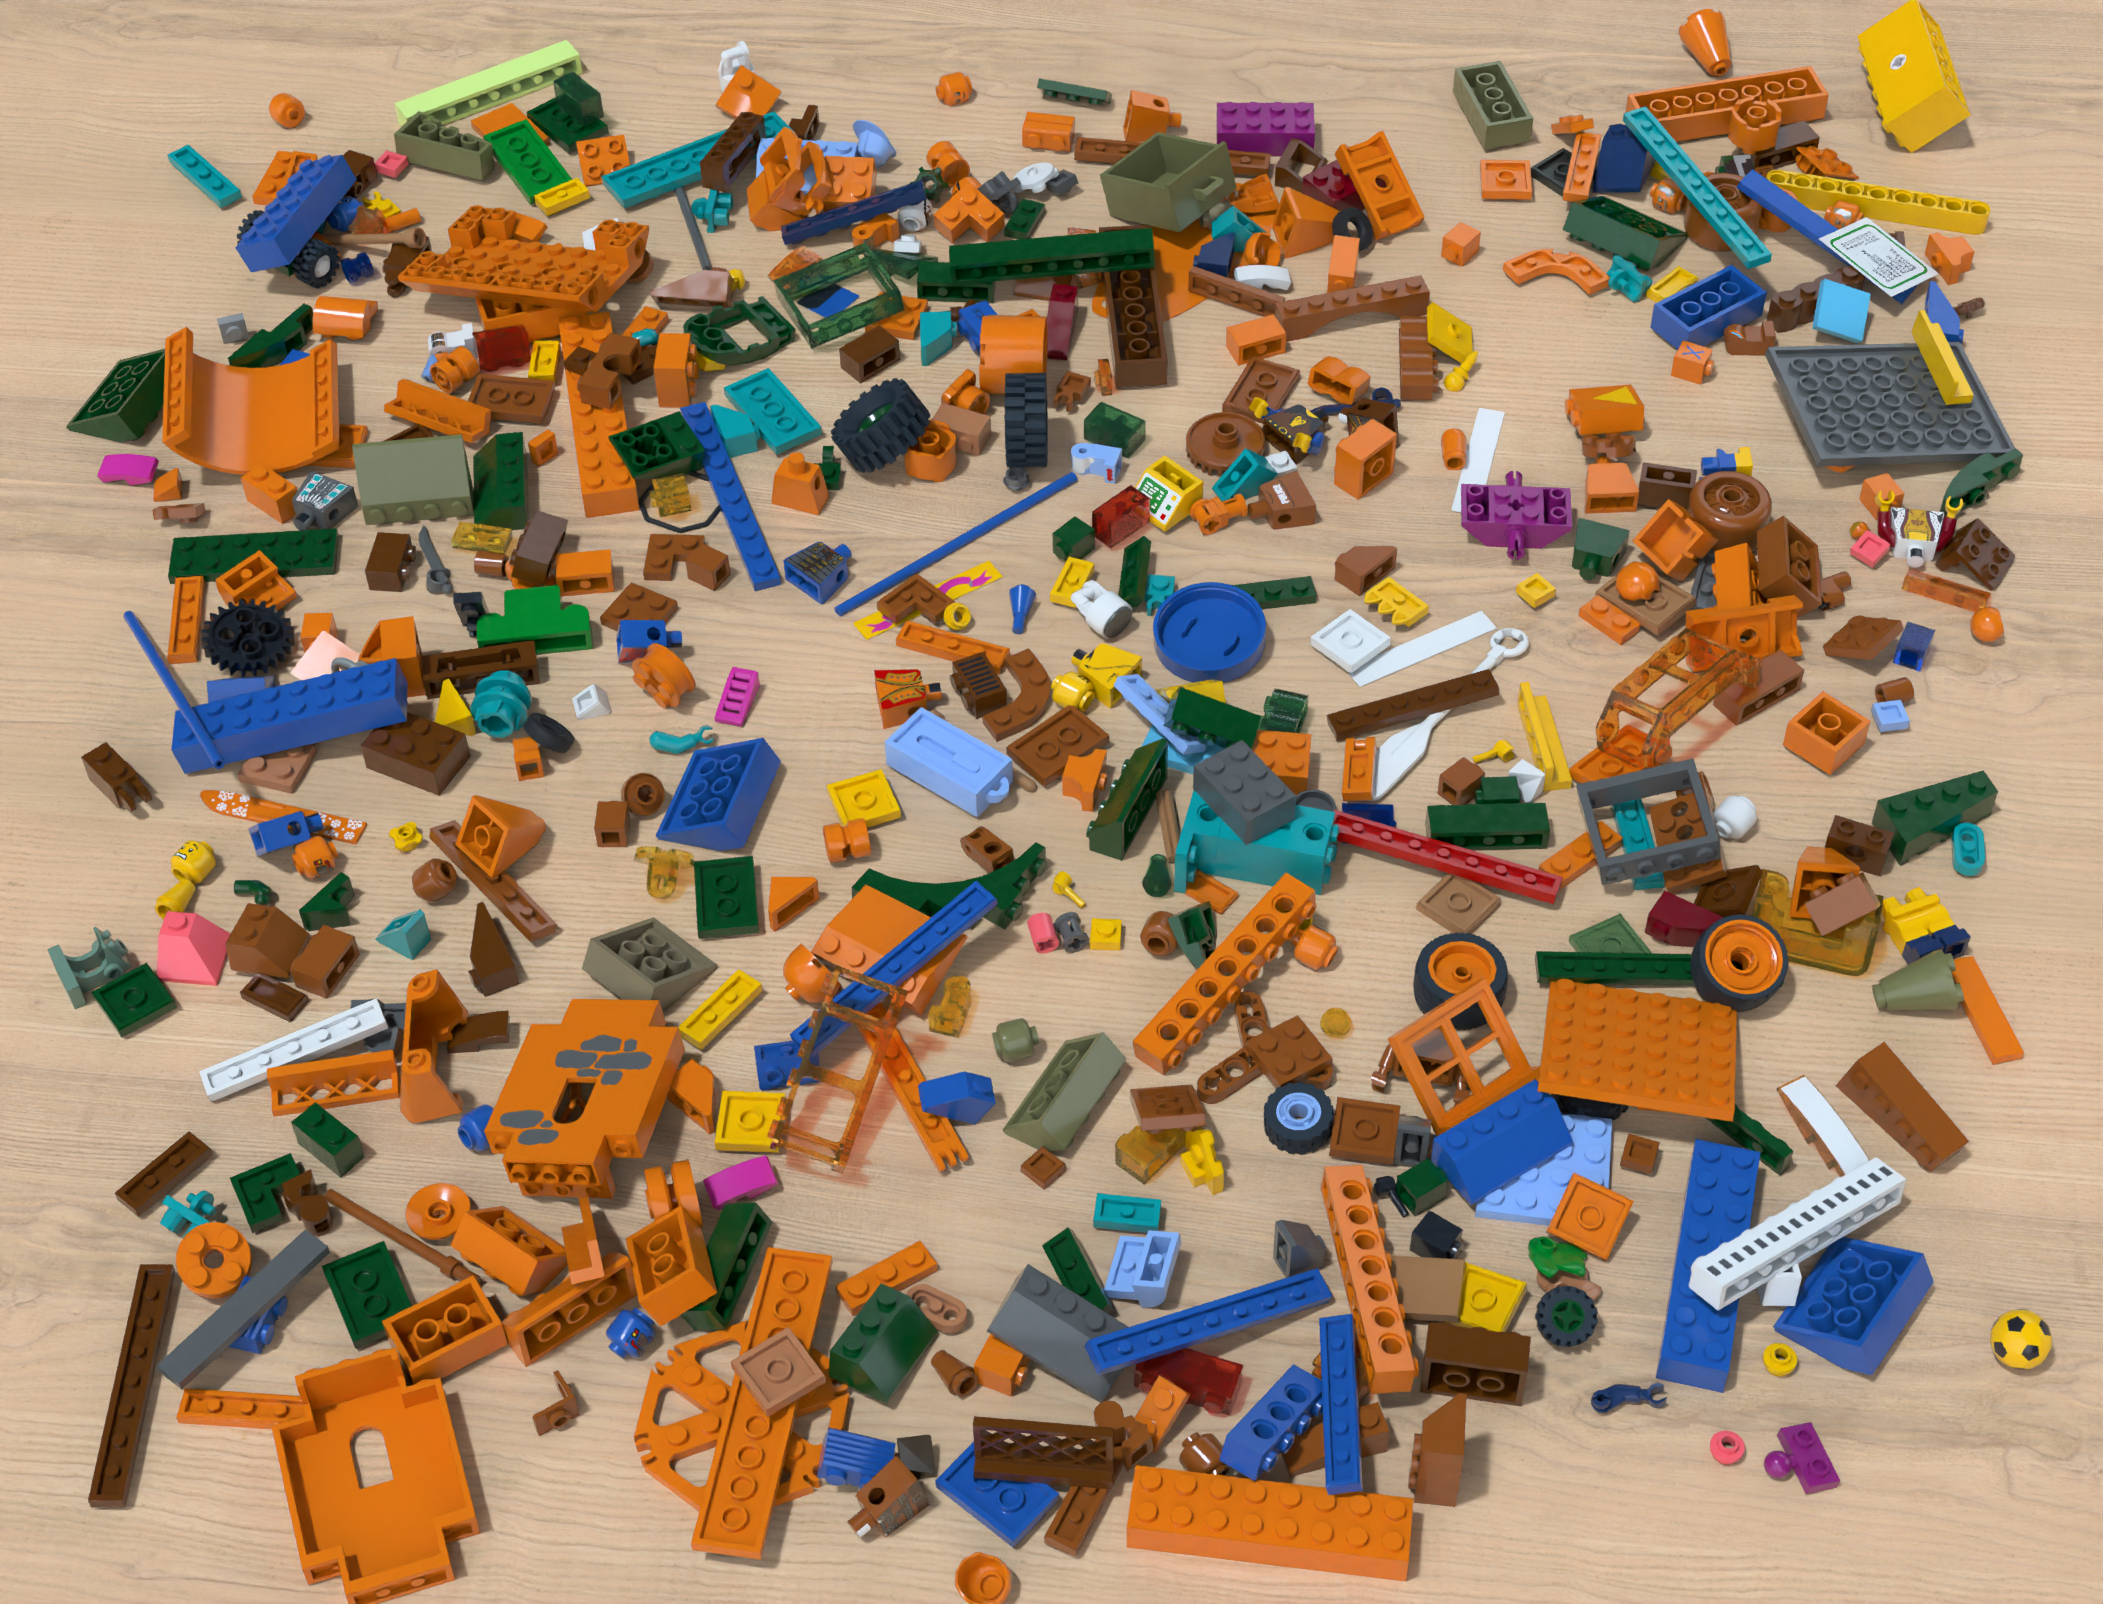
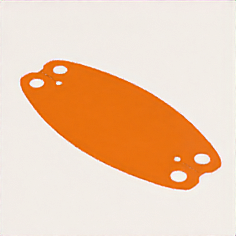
M1236 183L1237 188L1234 191H1238L1241 188L1240 183ZM1223 198L1220 202L1227 201V198ZM1278 209L1265 213L1244 214L1269 233ZM1199 218L1181 232L1149 225V228L1153 229L1155 272L1162 323L1193 308L1208 298L1188 291L1189 271L1193 267L1194 256H1199L1202 245L1213 241L1212 229L1202 228ZM1244 252L1234 253L1228 278L1234 279L1235 268L1248 264L1244 257ZM1101 280L1093 296L1092 311L1099 316L1107 317L1106 308L1102 306L1105 297L1103 281Z

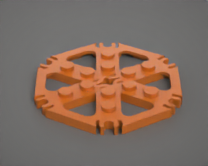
M748 1320L729 1326L726 1330H717L674 1345V1350L669 1349L667 1351L668 1359L673 1363L669 1366H664L657 1361L655 1363L657 1373L651 1368L634 1435L637 1452L651 1451L649 1454L640 1457L645 1472L697 1511L700 1510L706 1485L701 1487L694 1486L672 1470L670 1463L716 1447L731 1386L696 1361V1356L700 1351L729 1341L739 1343L742 1348ZM812 1347L810 1356L825 1375L826 1382L800 1397L795 1419L829 1407L832 1411L829 1427L844 1431L850 1403L848 1385H834V1383L839 1381L829 1377L830 1359ZM665 1388H671L703 1412L666 1426H658L653 1422L660 1392ZM792 1431L783 1471L788 1473L790 1478L787 1482L779 1485L774 1507L814 1492L813 1487L819 1488L821 1486L820 1479L814 1474L818 1472L823 1443L819 1445L810 1444Z

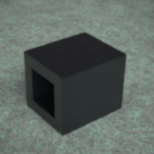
M1429 1210L1412 1232L1410 1251L1420 1257L1458 1259L1464 1247V1244L1461 1243L1463 1229Z

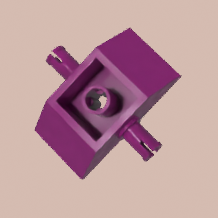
M1513 471L1506 474V486L1461 484V526L1487 547H1508L1507 556L1510 559L1514 560V551H1516L1517 560L1525 555L1524 548L1542 549L1572 530L1570 488L1522 486L1523 476L1519 471H1516V479L1513 478Z

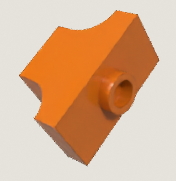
M1939 232L1929 234L1925 255L1947 285L1956 284L1960 273L1970 271L1975 251L1963 236L1948 238L1942 236Z
M1095 748L1093 753L1088 756L1078 757L1069 755L1062 776L1063 796L1079 800L1083 811L1093 812L1100 790L1105 791L1108 777L1106 774L1107 750Z

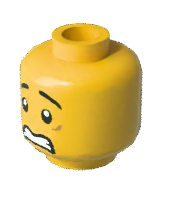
M189 840L185 842L171 857L172 874L179 881L186 879L193 884L202 882L216 865L213 848L204 841Z

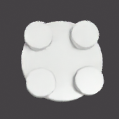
M1046 162L1030 165L1014 176V178L1017 177L1021 184L1012 190L1014 193H1019L1026 189H1031L1033 193L1041 192L1046 188L1045 183L1048 180L1059 175L1058 169L1053 168L1052 164Z

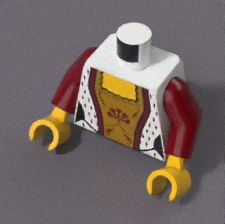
M1881 490L1875 496V503L1880 507V511L1877 512L1878 536L1890 543L1892 555L1895 558L1907 559V564L1910 567L1917 568L1922 566L1924 561H1932L1934 553L1941 552L1952 541L1957 523L1955 516L1961 511L1963 506L1962 498L1957 508L1949 505L1951 496L1947 498L1945 503L1947 517H1944V512L1896 507H1891L1889 511V505L1895 498L1892 490L1888 492V501L1882 499Z

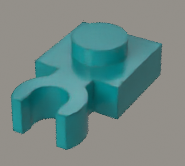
M1148 574L1145 590L1147 616H1151L1152 610L1159 609L1160 605L1174 593L1175 576Z

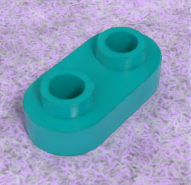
M1961 823L1955 827L1951 838L1952 863L1955 870L1960 874L1974 876L1982 871L1985 863L1984 833L1975 824Z

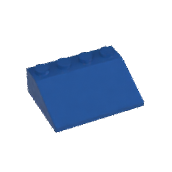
M764 738L695 750L656 833V837L658 840L717 851L744 847L781 760Z
M1847 1237L1840 1238L1828 1246L1799 1288L1795 1306L1786 1307L1774 1324V1330L1843 1369L1873 1375L1934 1282L1924 1253Z

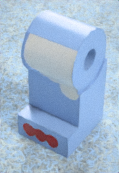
M1093 443L1076 444L1071 449L1072 469L1075 473L1081 475L1090 473L1104 476L1105 482L1115 484L1122 468V448Z

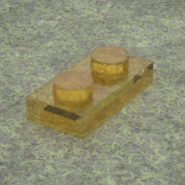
M459 522L451 543L452 548L505 554L513 535L512 530L508 528Z

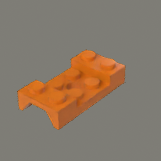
M1383 131L1376 133L1362 143L1350 147L1342 144L1335 152L1336 159L1344 175L1349 174L1367 210V217L1372 225L1373 235L1376 240L1420 225L1425 216ZM1375 179L1384 180L1386 182L1387 187H1379L1376 184Z
M1795 595L1767 599V604L1716 611L1713 607L1686 611V664L1696 672L1760 662L1766 655H1772L1779 650L1785 652L1789 657L1803 655V650L1797 636V613L1803 608V602ZM1751 629L1752 636L1746 641H1740L1741 634L1745 630Z

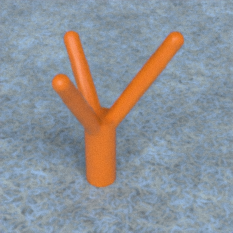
M569 1082V1102L559 1123L565 1124L575 1106L579 1105L584 1112L586 1103L582 1099L581 1083Z

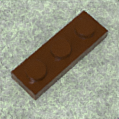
M188 1131L115 1192L117 1200L139 1217L211 1157L210 1147Z

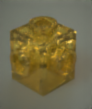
M684 473L652 480L653 491L649 492L652 508L657 507L660 517L692 511L689 489Z

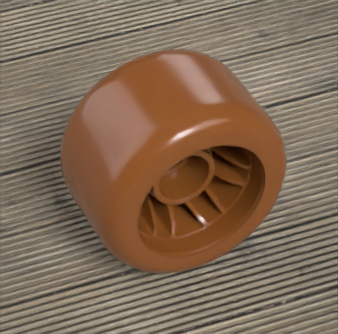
M1731 173L1707 175V179L1757 235L1763 206L1737 188L1739 182L1744 177ZM1687 198L1683 225L1688 237L1699 246L1719 252L1732 251Z
M1720 471L1704 476L1693 486L1689 495L1687 511L1699 521V524L1703 525L1718 539L1711 548L1712 550H1721L1747 542L1751 551L1754 552L1757 545V531L1769 524L1772 500L1765 486L1755 478L1740 472Z

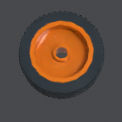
M1462 932L1449 933L1439 936L1433 941L1431 940L1420 952L1415 966L1413 988L1417 1006H1419L1423 1014H1426L1472 983L1486 978L1500 1007H1502L1508 983L1506 960L1494 944L1474 934ZM1478 1002L1450 1019L1457 1030L1472 1029L1487 1024V1020Z

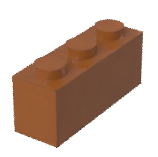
M1782 650L1772 655H1766L1760 662L1751 667H1745L1732 678L1722 680L1715 689L1713 706L1737 726L1799 690L1804 669Z

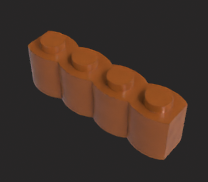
M1400 316V399L1432 400V393L1438 391V377H1433V375H1437L1438 360L1433 359V357L1437 356V348L1428 343L1427 316Z

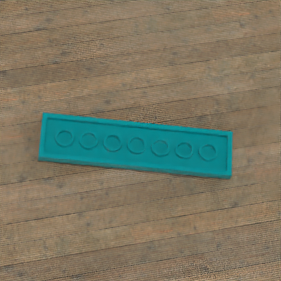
M774 111L763 115L766 138H775L783 127L791 129ZM727 129L602 176L603 185L623 208H627L692 182L702 180L700 161ZM748 143L746 147H752L754 144L750 145Z

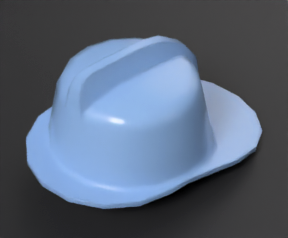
M857 120L853 123V130L859 139L857 147L858 157L874 158L876 169L878 170L880 166L886 164L890 157L896 156L895 148L891 145L886 134L877 125L866 120Z

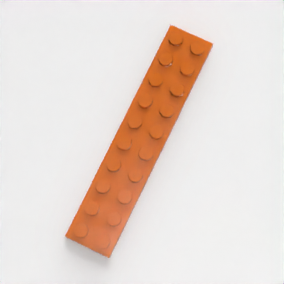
M767 1247L740 1355L788 1327L809 1355H811L833 1264L832 1255ZM735 1373L691 1541L692 1550L761 1560L800 1398L767 1417Z

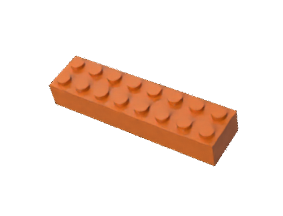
M1806 66L1628 94L1626 112L1646 106L1671 137L1678 142L1728 134L1734 105L1743 98L1755 97L1754 101L1766 103L1767 99L1773 101L1781 109L1780 125H1788L1824 118L1829 94L1813 68Z
M1135 1465L1127 1522V1547L1406 1581L1414 1498L1357 1491L1328 1495L1324 1487L1257 1479L1254 1481L1248 1478Z

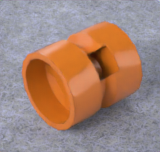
M938 142L927 153L926 159L932 170H935L937 167L940 168V175L944 183H949L950 187H954L959 180L968 177L970 166L951 142Z
M462 346L447 354L446 358L443 357L435 362L429 369L435 384L447 394L452 393L461 387L463 382H468L480 372L479 365L473 354Z
M864 818L849 820L845 826H842L839 822L823 825L825 847L830 863L845 861L848 855H852L854 858L871 855L869 835Z

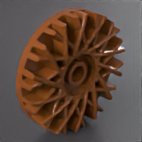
M1218 412L1206 415L1193 423L1186 435L1187 458L1190 457V462L1194 463L1195 468L1202 464V472L1208 470V475H1211L1212 469L1218 470V476L1221 477L1245 448L1263 457L1265 455V434L1262 428L1255 421L1241 414Z

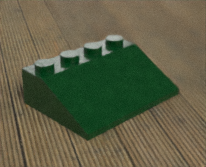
M1605 196L1572 202L1563 227L1564 231L1570 233L1571 238L1578 241L1586 240L1592 243L1591 247L1600 251L1608 250L1613 252V257L1620 255L1624 260L1633 261L1637 268L1646 271L1659 267L1688 238L1686 232Z
M165 349L119 360L66 428L69 431L117 442L135 441L141 438L145 433L144 429L158 417L157 412L164 403Z

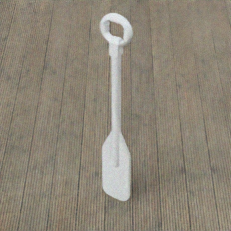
M1505 628L1494 633L1490 639L1492 650L1472 673L1486 669L1491 670L1494 666L1497 667L1506 657H1516L1524 653L1529 646L1527 635L1515 628ZM1504 637H1512L1520 641L1513 649H1507V647L1499 645ZM1451 709L1431 714L1423 722L1394 734L1377 750L1372 800L1382 798L1425 754L1432 728Z

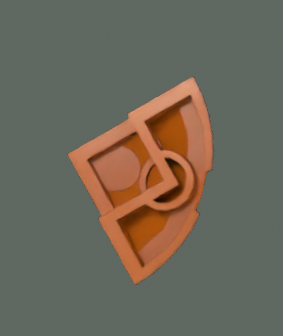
M1267 174L1257 176L1241 184L1238 195L1235 197V193L1232 192L1227 199L1230 205H1234L1243 213L1267 212L1276 210L1279 207L1278 199L1273 192L1271 181Z

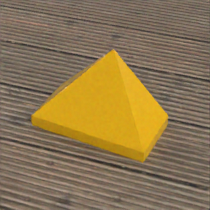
M449 679L444 680L435 722L465 733L468 736L475 735L476 731L472 714Z

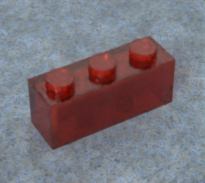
M1184 1348L1137 1363L1134 1369V1387L1149 1394L1159 1375L1164 1376L1191 1394L1185 1404L1202 1407L1213 1414L1222 1413L1231 1416L1243 1381V1365Z

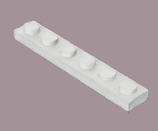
M376 998L199 1071L207 1096L213 1102L266 1080L267 1068L309 1062L386 1030L389 1027Z

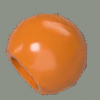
M1983 607L1976 610L1970 621V629L1977 639L1983 642H1993L2004 634V627L1998 609Z

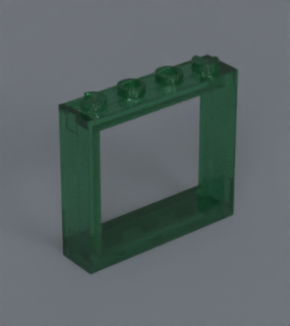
M866 243L773 280L778 300L811 349L905 310L899 288ZM863 254L864 258L859 259L858 255ZM865 271L869 272L884 293L811 324H808L793 302ZM788 285L789 289L785 290L783 286Z

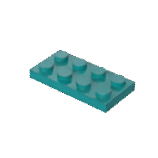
M769 368L723 387L726 398L739 412L748 414L753 425L757 424L760 437L776 455L822 435V427Z

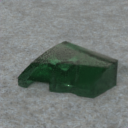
M875 249L868 253L869 269L887 278L897 274L909 280L918 272L920 261L938 262V257L932 255L894 252L885 249Z

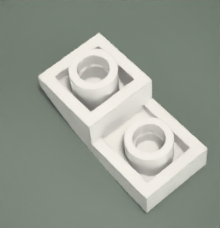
M1249 265L1237 267L1234 270L1236 281L1262 289L1263 285L1266 284L1272 289L1288 290L1291 284L1288 269L1282 267Z

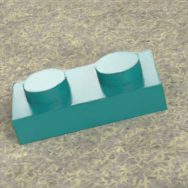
M1097 1193L1093 1227L1147 1233L1148 1230L1158 1231L1161 1199Z

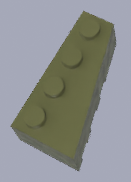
M420 111L394 133L396 153L407 156L410 164H418L430 169H438L450 172L453 175H462L482 181L494 170L492 143L470 133L460 134L458 128L442 126L440 120L436 118L429 120Z

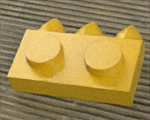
M1389 576L1371 588L1364 598L1365 604L1379 605L1378 614H1392L1393 625L1405 624L1409 627L1428 614L1429 605Z

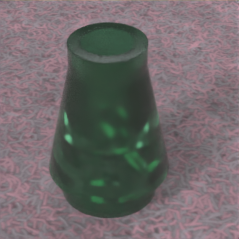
M1161 854L1151 856L1149 866L1142 880L1143 888L1152 897H1162L1172 887L1167 858Z

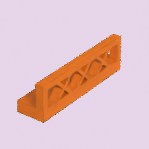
M407 379L398 381L397 398L384 404V412L447 435L462 434L463 440L469 443H473L490 434L491 409Z
M393 1050L267 1068V1080L271 1088L272 1113L274 1117L302 1113L315 1102L323 1109L400 1098L399 1069ZM380 1080H392L391 1089L377 1090L374 1088ZM356 1084L361 1087L355 1094L346 1095L342 1092L348 1085ZM325 1089L329 1091L323 1099L315 1100L310 1097L316 1090ZM294 1094L298 1096L292 1103L280 1105V1095Z
M588 1196L578 1198L583 1222L561 1227L572 1284L605 1277Z

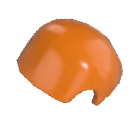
M1257 232L1251 235L1245 244L1244 257L1248 265L1278 266L1281 257L1279 242L1272 240L1269 233Z
M1632 562L1618 572L1616 590L1625 600H1649L1654 590L1660 591V580L1655 569L1648 563Z
M975 1552L964 1558L955 1571V1586L960 1596L969 1604H1002L1006 1601L1012 1589V1574L1005 1562H1002L998 1557Z

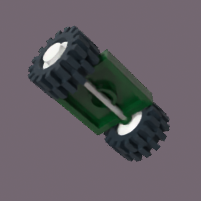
M255 210L253 214L249 213L247 215L248 219L244 218L242 220L244 225L238 228L241 233L237 234V238L240 239L237 241V244L242 240L241 236L254 225V220L260 217L264 211ZM310 238L289 265L275 267L274 269L289 277L295 274L298 280L313 288L320 289L321 286H327L326 282L330 283L332 281V275L336 276L335 268L339 269L340 265L336 262L340 261V256L337 255L339 252L333 246L319 239L314 240Z

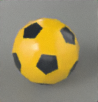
M2013 1309L2000 1315L1993 1323L1990 1332V1344L2000 1362L2014 1369L2025 1370L2040 1365L2049 1356L2052 1348V1334L2048 1324L2038 1314L2026 1309Z

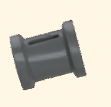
M1075 912L1062 914L1054 922L1056 931L1062 935V945L1065 951L1071 953L1083 950L1089 944V937L1087 933L1082 931L1080 927L1081 919Z

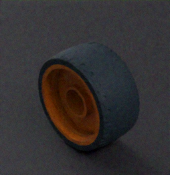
M1745 914L1721 918L1701 934L1693 948L1690 959L1692 981L1697 991L1701 993L1700 995L1710 1003L1729 1006L1732 1010H1737V1012L1755 1009L1767 1002L1778 991L1785 979L1788 969L1786 945L1783 939H1781L1780 934L1762 919L1760 920L1757 917ZM1731 961L1740 963L1743 970L1735 968Z

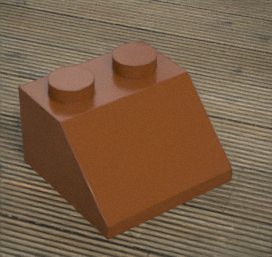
M248 903L225 943L230 969L289 979L292 963L304 951L310 939V933L277 907Z

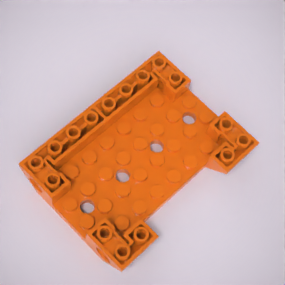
M474 205L448 228L451 248L445 254H435L432 251L422 252L398 275V280L419 292L597 312L642 265L649 234V225H641L637 222L622 223L612 219L604 220L592 232L595 250L585 249L584 247H563L560 244L527 243L511 239L516 219L515 211L505 210L501 207L493 209Z

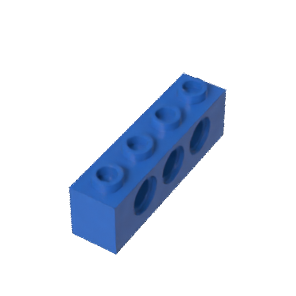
M1293 1364L1226 1435L1219 1460L1254 1481L1264 1470L1269 1472L1275 1465L1278 1455L1281 1452L1284 1454L1288 1452L1297 1434L1303 1435L1306 1432L1313 1416L1319 1417L1323 1413L1322 1380Z

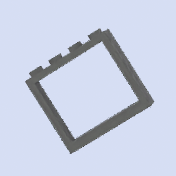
M1694 759L1576 785L1579 806L1602 885L1619 883L1623 880L1641 876L1647 877L1659 872L1678 870L1686 866L1721 859L1719 838ZM1691 787L1706 836L1606 858L1592 809Z

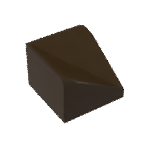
M931 1435L897 1438L899 1459L917 1479L936 1477Z

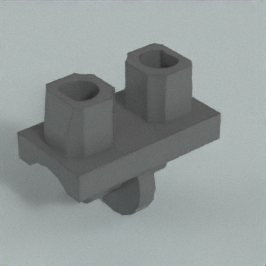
M1001 171L977 190L993 204L997 203L1002 212L1011 214L1016 210L1018 200L1009 191L1017 187L1021 182L1017 177L1010 181L1006 174Z

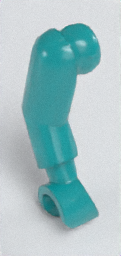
M704 725L699 728L697 733H689L682 737L656 731L650 735L649 741L652 748L656 750L680 754L695 747L701 741L706 744L712 743L714 741L713 737L704 739L702 734L705 730L713 728L709 725Z

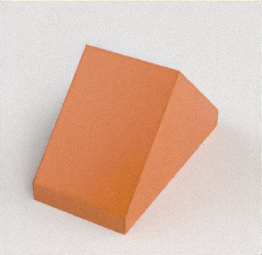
M771 877L768 912L770 928L774 932L820 899L818 880L815 877Z

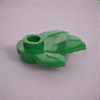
M1544 1236L1533 1238L1529 1241L1528 1256L1533 1261L1534 1266L1547 1277H1554L1558 1270L1584 1277L1586 1272L1584 1261L1587 1260V1255L1581 1249L1566 1243H1555L1551 1238Z

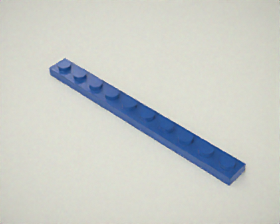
M701 402L681 407V414L705 450L702 467L708 477L709 484L720 506L754 591L781 585L778 570L706 403Z

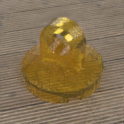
M645 846L638 847L634 854V861L649 865L646 883L648 894L651 897L663 900L668 899L675 891L678 868L694 867V855L683 850L669 849V852H667V850L661 851L659 847ZM663 878V886L659 889L660 881Z

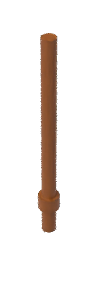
M329 1189L324 1197L327 1202L439 1267L440 1272L451 1279L457 1278L462 1281L474 1275L478 1284L480 1283L481 1277L463 1267V1262L451 1255L446 1257L335 1190Z

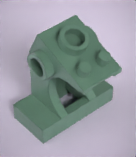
M94 927L97 940L92 944L90 952L79 957L64 955L59 944L47 949L74 1009L87 1005L83 993L117 979L131 967L126 956L129 953L127 947L121 940L110 938L112 935L108 930L102 932L97 927ZM96 967H99V968H97L96 970H94V971H92V972L85 973V972H87V971H89V970H92V969H94V968H96Z

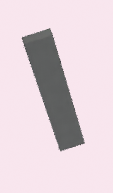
M305 1229L156 1365L158 1371L182 1390L330 1253L328 1246Z

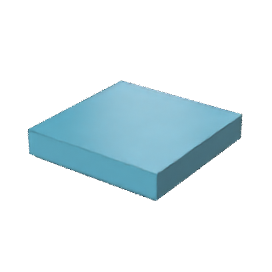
M1823 279L1820 281L1812 329L1859 344L1863 341L1871 294Z

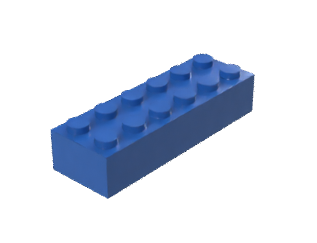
M342 154L332 157L331 155H326L319 160L312 161L308 159L299 165V170L288 178L286 186L276 193L277 197L273 202L265 207L264 213L254 220V225L251 229L241 236L242 240L235 248L250 272L289 265L354 184L357 178Z

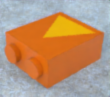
M1631 384L1569 389V399H1565V413L1570 416L1572 426L1576 427L1580 435L1643 430L1644 404Z

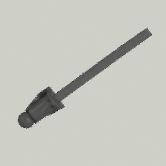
M423 526L419 533V544L431 567L427 572L426 589L430 592L450 594L453 590L448 579L451 572L448 568H443L429 540L426 527Z

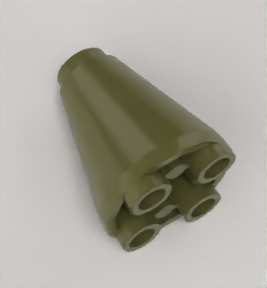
M1941 949L1935 950L1880 979L1879 984L1872 985L1877 1008L1912 1011H1952L1958 1009V1003L1964 1001V995L1960 983L1954 984L1951 972L1956 971L1952 954H1944Z

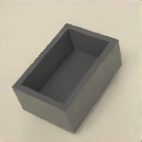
M1243 740L1194 765L1193 790L1245 845L1295 819L1296 795Z

